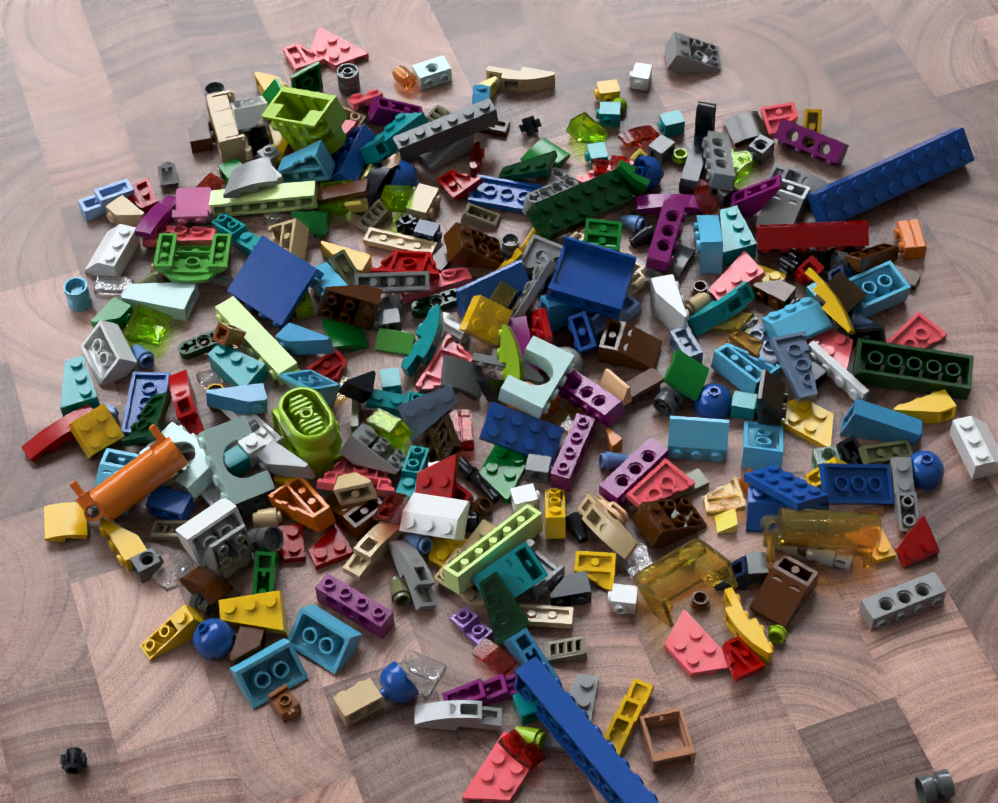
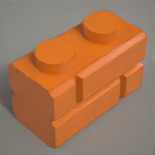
M919 220L898 221L893 234L894 239H898L897 246L899 247V253H902L903 259L924 258L927 246Z

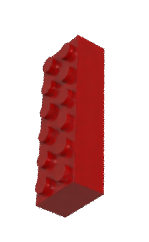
M863 220L756 225L757 249L761 250V253H770L772 249H779L780 252H790L791 248H797L798 251H809V248L824 251L828 250V247H834L835 250H845L846 246H852L854 249H865V246H869V223Z

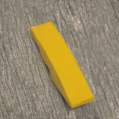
M809 267L805 274L818 284L813 291L826 302L822 309L848 333L854 335V328L840 300L829 285Z
M637 678L633 679L627 695H624L618 711L614 713L604 735L607 742L611 741L619 756L627 745L654 690L653 685Z

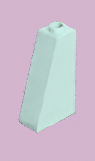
M197 283L128 284L126 290L121 294V301L131 305L132 310L136 312L187 322L199 296Z

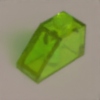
M585 111L570 119L566 130L577 142L586 144L605 142L608 135Z
M385 185L380 201L389 212H405L406 206L416 187Z

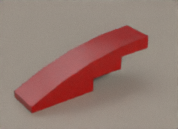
M87 404L67 414L36 434L21 448L33 462L48 450L53 453L66 440L71 443L76 439L68 427L69 424L90 412L93 408Z

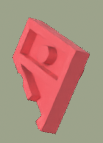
M373 89L367 91V94H353L351 98H347L348 105L354 111L359 110L358 106H369L375 96L383 97V93Z

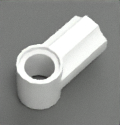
M443 312L441 337L448 333L455 341L465 343L469 335L459 330L461 324L457 323L449 313Z

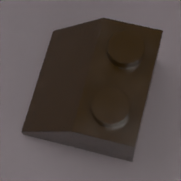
M765 369L761 371L757 398L758 424L781 426L782 418H786L787 407L784 406V403L788 404L789 392H785V383Z

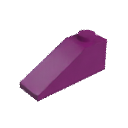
M379 96L374 97L367 110L371 123L385 126L392 123L400 113L423 112L421 106Z
M780 174L732 193L731 205H737L743 218L757 214L781 189L782 176Z

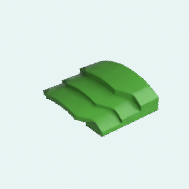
M159 233L153 269L163 273L172 282H209L218 273L227 270L232 247V234H213L212 245H178L177 233Z

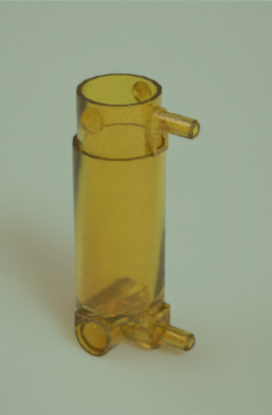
M779 508L777 515H766L760 521V527L764 531L763 547H767V563H774L775 548H782V546L848 549L855 552H864L863 567L871 568L872 552L874 549L879 548L882 534L879 514L857 513V511L802 509L797 511L793 508ZM775 523V527L769 530L770 525Z

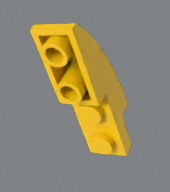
M732 587L724 589L723 601L727 607L724 611V621L734 637L739 636L763 662L771 663L774 647L770 641H767L763 625H759L756 618L750 620L748 612L743 610L741 606L742 602L739 594H735Z

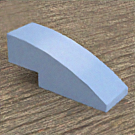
M127 179L94 189L95 195L78 200L79 210L86 221L97 218L107 213L106 205L121 195L128 198L134 193V189Z
M628 292L625 295L618 321L628 322L642 311L640 303ZM600 314L592 317L597 336L603 335L607 319L613 318Z

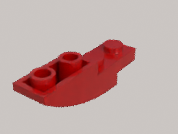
M183 370L168 376L171 396L181 425L186 428L189 434L194 433L197 436L200 432L204 431V427L196 405L197 400L188 372Z

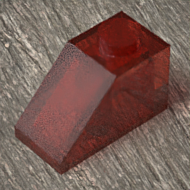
M389 491L373 515V520L400 525L402 511L408 503L407 495Z

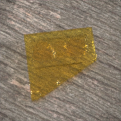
M737 476L731 478L730 483L725 486L720 485L715 491L709 492L702 498L707 517L721 514L730 509H735L736 512L746 511V503Z

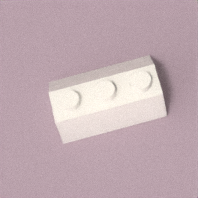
M263 96L229 102L237 130H241V132L250 131L251 127H255L261 115L268 107V102Z
M119 224L109 230L85 268V273L118 281L140 243L139 236H135L134 230L136 227Z
M100 320L80 346L99 385L102 386L128 376L138 363L121 329L115 323Z
M973 416L953 420L949 435L971 479L998 474V445L987 424Z
M413 493L402 511L399 531L464 541L470 501Z
M221 498L175 531L182 546L196 565L204 567L206 566L204 553L209 545L244 524L237 506L227 498Z

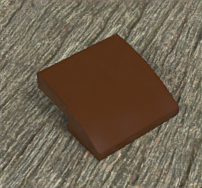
M198 566L179 579L192 595L199 592L210 605H213L234 589L218 574L201 566Z

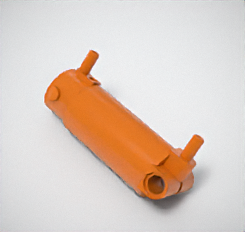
M155 424L151 425L149 430L157 441L149 446V449L93 489L84 492L76 480L70 483V487L78 496L75 500L84 511V516L88 521L95 522L105 516L112 522L172 479L171 476L189 464L172 439L163 436ZM90 507H97L99 514L93 516L88 512V509Z

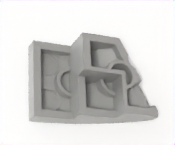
M270 158L255 159L233 170L223 193V198H240L241 192H258L259 187L276 186L277 178Z

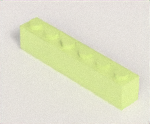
M315 180L283 183L276 186L259 187L258 192H241L240 198H223L225 189L211 190L209 201L213 218H217L223 213L230 216L312 209L318 208L316 201L318 188Z
M234 296L215 307L217 322L234 325L246 332L241 347L244 346L250 357L265 363L266 371L273 381L276 380L281 386L285 382L280 378V374L293 372L298 369L297 362Z
M528 504L522 507L443 567L444 586L458 595L472 586L474 583L470 579L471 577L529 538L532 539L543 531L542 512Z

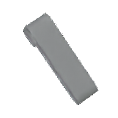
M552 168L547 186L526 195L522 212L526 215L527 210L534 203L578 185V181L565 170Z

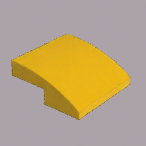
M77 502L44 506V541L64 543L66 538L86 540L87 519Z

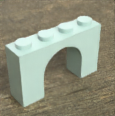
M533 336L525 348L523 361L542 369L547 373L550 381L543 385H530L509 375L500 389L498 400L540 419L543 413H548L551 406L550 401H555L557 398L559 386H564L567 380V373H572L575 366L573 363L575 355Z
M245 415L204 430L197 435L198 445L200 449L204 450L206 455L205 462L209 468L211 467L214 474L212 475L213 481L216 486H219L221 491L220 498H227L234 505L275 489L268 470L248 478H238L231 475L224 466L223 453L226 446L252 434Z
M171 422L161 432L166 438L170 437L182 454H195V458L190 466L175 480L182 491L189 493L193 499H196L213 482L212 475L214 474L211 467L209 468L205 462L206 455L204 450L200 449L198 445V436L194 433L189 434L182 425L178 426ZM157 440L151 441L139 454H142L144 451L149 449V446L154 444ZM223 455V463L225 468H227L228 466L224 461L225 456Z

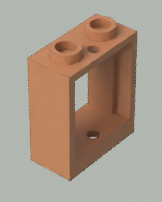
M669 708L663 712H650L640 716L639 727L652 772L695 763L696 752L682 708ZM677 724L684 747L655 753L648 730Z

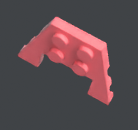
M342 457L333 466L332 471H327L323 479L319 478L317 480L316 489L333 491L337 476L356 472L370 479L373 486H377L376 492L378 496L394 498L395 489L394 487L392 488V482L387 477L388 472L355 465L345 457Z

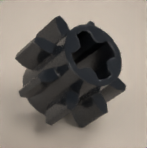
M533 115L522 119L523 124L519 125L521 133L526 132V135L529 136L538 133V127L542 125L539 118L535 119Z
M410 214L400 215L399 220H396L397 232L407 236L413 235L417 225L416 217L413 218Z
M794 252L784 253L778 262L782 266L779 270L788 275L794 274L801 265V262L798 261L800 256Z
M77 747L68 748L66 754L60 755L62 769H65V772L68 774L80 773L82 767H87L86 753H82V749Z

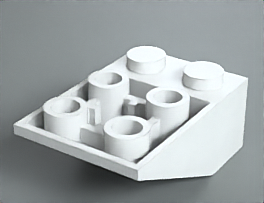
M673 274L651 278L650 304L654 316L670 330L688 326L687 320L690 319L688 309L684 308V297L679 293V282L675 281Z

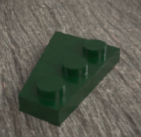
M554 150L507 165L502 168L498 178L517 181L549 176L557 158V153Z
M168 392L152 395L140 412L141 418L137 423L132 424L130 427L132 431L129 436H124L121 442L124 446L156 440L149 427L155 424L161 431L171 400Z
M497 571L479 582L497 647L531 624V622Z

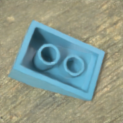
M311 369L280 374V378L290 389L297 387L312 388L322 395L328 406H334L341 384Z
M744 421L741 468L746 470L750 468L762 469L768 467V465H777L781 469L783 426Z

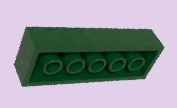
M616 168L534 203L527 210L526 215L537 234L551 241L585 226L586 218L601 219L626 208L634 197Z
M858 338L852 375L865 385L931 394L934 391L938 392L945 389L951 398L967 400L972 386L974 356Z

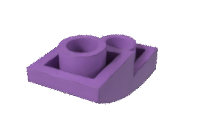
M466 606L450 617V621L479 649L494 637L492 630L480 622L478 615Z

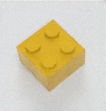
M482 295L473 296L459 330L490 346L499 345V329H502V324H508L513 311Z
M105 403L72 421L68 426L88 459L119 442L125 436Z

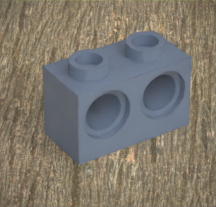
M688 326L671 330L669 346L673 353L679 349L702 364L703 351Z

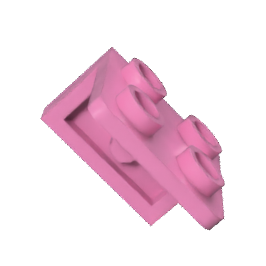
M178 188L176 190V210H172L174 221L178 224H204L211 222L212 213L209 207L211 188Z

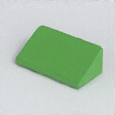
M379 328L375 351L408 356L416 342L415 334Z

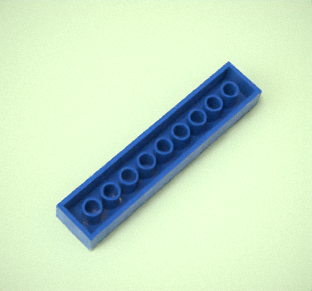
M953 128L813 191L806 196L816 222L844 221L964 166L975 159L964 128Z
M535 656L515 670V691L526 702L529 700L532 703L538 700V703L535 704L537 709L535 715L607 803H658V798L654 792L647 790L642 778L638 774H634L630 769L628 761L616 753L613 743L606 741L602 736L601 729L597 725H593L589 720L587 712L576 705L572 694L565 692L560 680L550 674L549 668L544 661L540 662Z

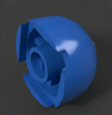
M640 155V158L634 160L633 165L636 166L634 173L650 180L645 191L653 190L661 182L664 171L658 160L651 156Z
M400 160L398 169L391 182L389 193L405 196L412 189L416 190L419 180L416 179L417 171L413 165Z
M707 384L703 386L698 399L694 401V410L700 418L725 420L731 413V394L727 388L720 384Z
M923 450L912 454L910 457L914 488H925L926 491L937 488L944 477V464L940 457L931 451Z
M210 618L197 626L193 634V645L203 659L211 661L209 658L213 657L218 659L232 647L234 643L232 637L233 635L235 636V631L225 621L218 618Z
M396 661L390 663L382 671L379 681L382 688L379 691L386 701L390 698L394 703L404 704L419 695L414 684L409 681L406 673Z

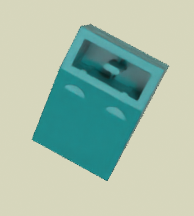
M525 541L470 579L481 593L479 582L497 571L514 598L546 578L548 573Z

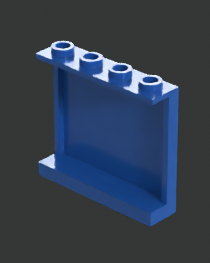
M262 235L227 291L239 303L244 301L246 308L253 312L258 310L260 317L267 321L269 318L272 319V324L282 329V327L286 326V323L315 277L321 280L324 273Z
M565 236L556 269L548 286L546 299L618 320L637 257Z

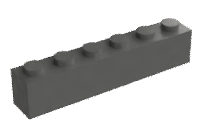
M490 98L396 135L393 137L396 151L401 160L407 161L499 124L496 108Z

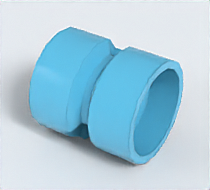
M81 277L68 279L64 283L63 288L69 308L77 312L88 309L91 306L92 299L87 282Z

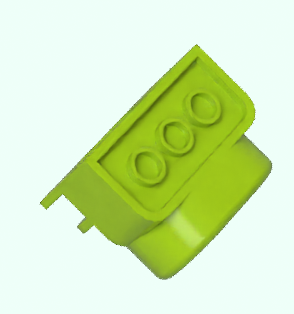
M283 86L261 115L262 119L272 120V129L279 131L283 139L290 144L295 152L322 140L329 154L332 155L345 142V132L342 124L347 119V114L336 95Z
M297 387L287 391L280 398L278 408L271 410L274 430L283 438V444L288 451L309 464L316 476L313 479L305 478L308 483L324 477L327 471H332L333 466L344 457L339 453L343 446L339 432L341 429L330 407L318 391L309 387Z

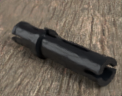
M464 456L460 457L458 468L464 473L465 478L471 481L485 497L489 498L492 504L497 503L501 495L485 480L477 467H473Z

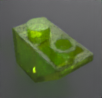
M377 408L366 420L367 424L378 435L388 439L395 448L402 447L413 435L412 431L400 418L380 408Z

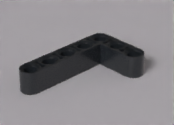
M698 101L694 137L681 175L679 191L693 194L698 192L706 158L703 156L705 149L702 147V141L704 137H707L708 131H714L716 104Z

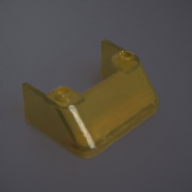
M701 539L690 540L634 575L635 584L638 586L640 593L653 614L670 628L674 626L669 614L673 609L671 600L700 582L716 586L724 580L732 587H738L730 560Z

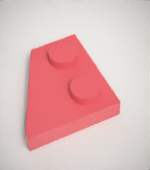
M299 43L283 48V54L295 73L315 62H319L320 65L326 63L323 56L318 57L314 55V51L306 49Z
M794 102L760 107L763 124L770 136L768 138L776 134L782 118L792 122L798 119Z

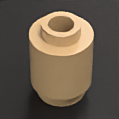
M705 292L697 293L685 301L684 308L688 309L689 315L692 316L709 304L711 298Z
M277 507L261 509L253 513L255 528L280 526V523L283 522L282 512L278 511Z

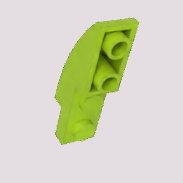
M502 324V329H499L498 338L501 340L500 348L497 349L499 363L506 365L503 368L502 377L506 380L510 375L524 382V364L519 343L511 327Z

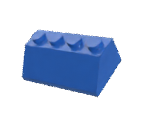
M364 124L350 132L342 147L334 153L332 159L336 165L331 179L320 181V187L357 181L364 173L366 162L359 149L373 141L376 136Z
M517 260L456 289L457 311L462 320L473 296L482 295L508 309L514 307L517 299L524 296L523 288L526 282L530 281L522 261Z
M748 485L746 532L827 537L828 504L822 503L797 511L754 486Z

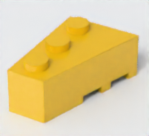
M280 590L219 600L220 619L231 627L240 628V625L244 624L265 628L266 633L271 632L288 636L285 599Z

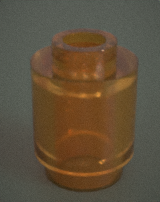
M399 65L393 70L394 80L404 89H410L415 86L417 78L405 66Z

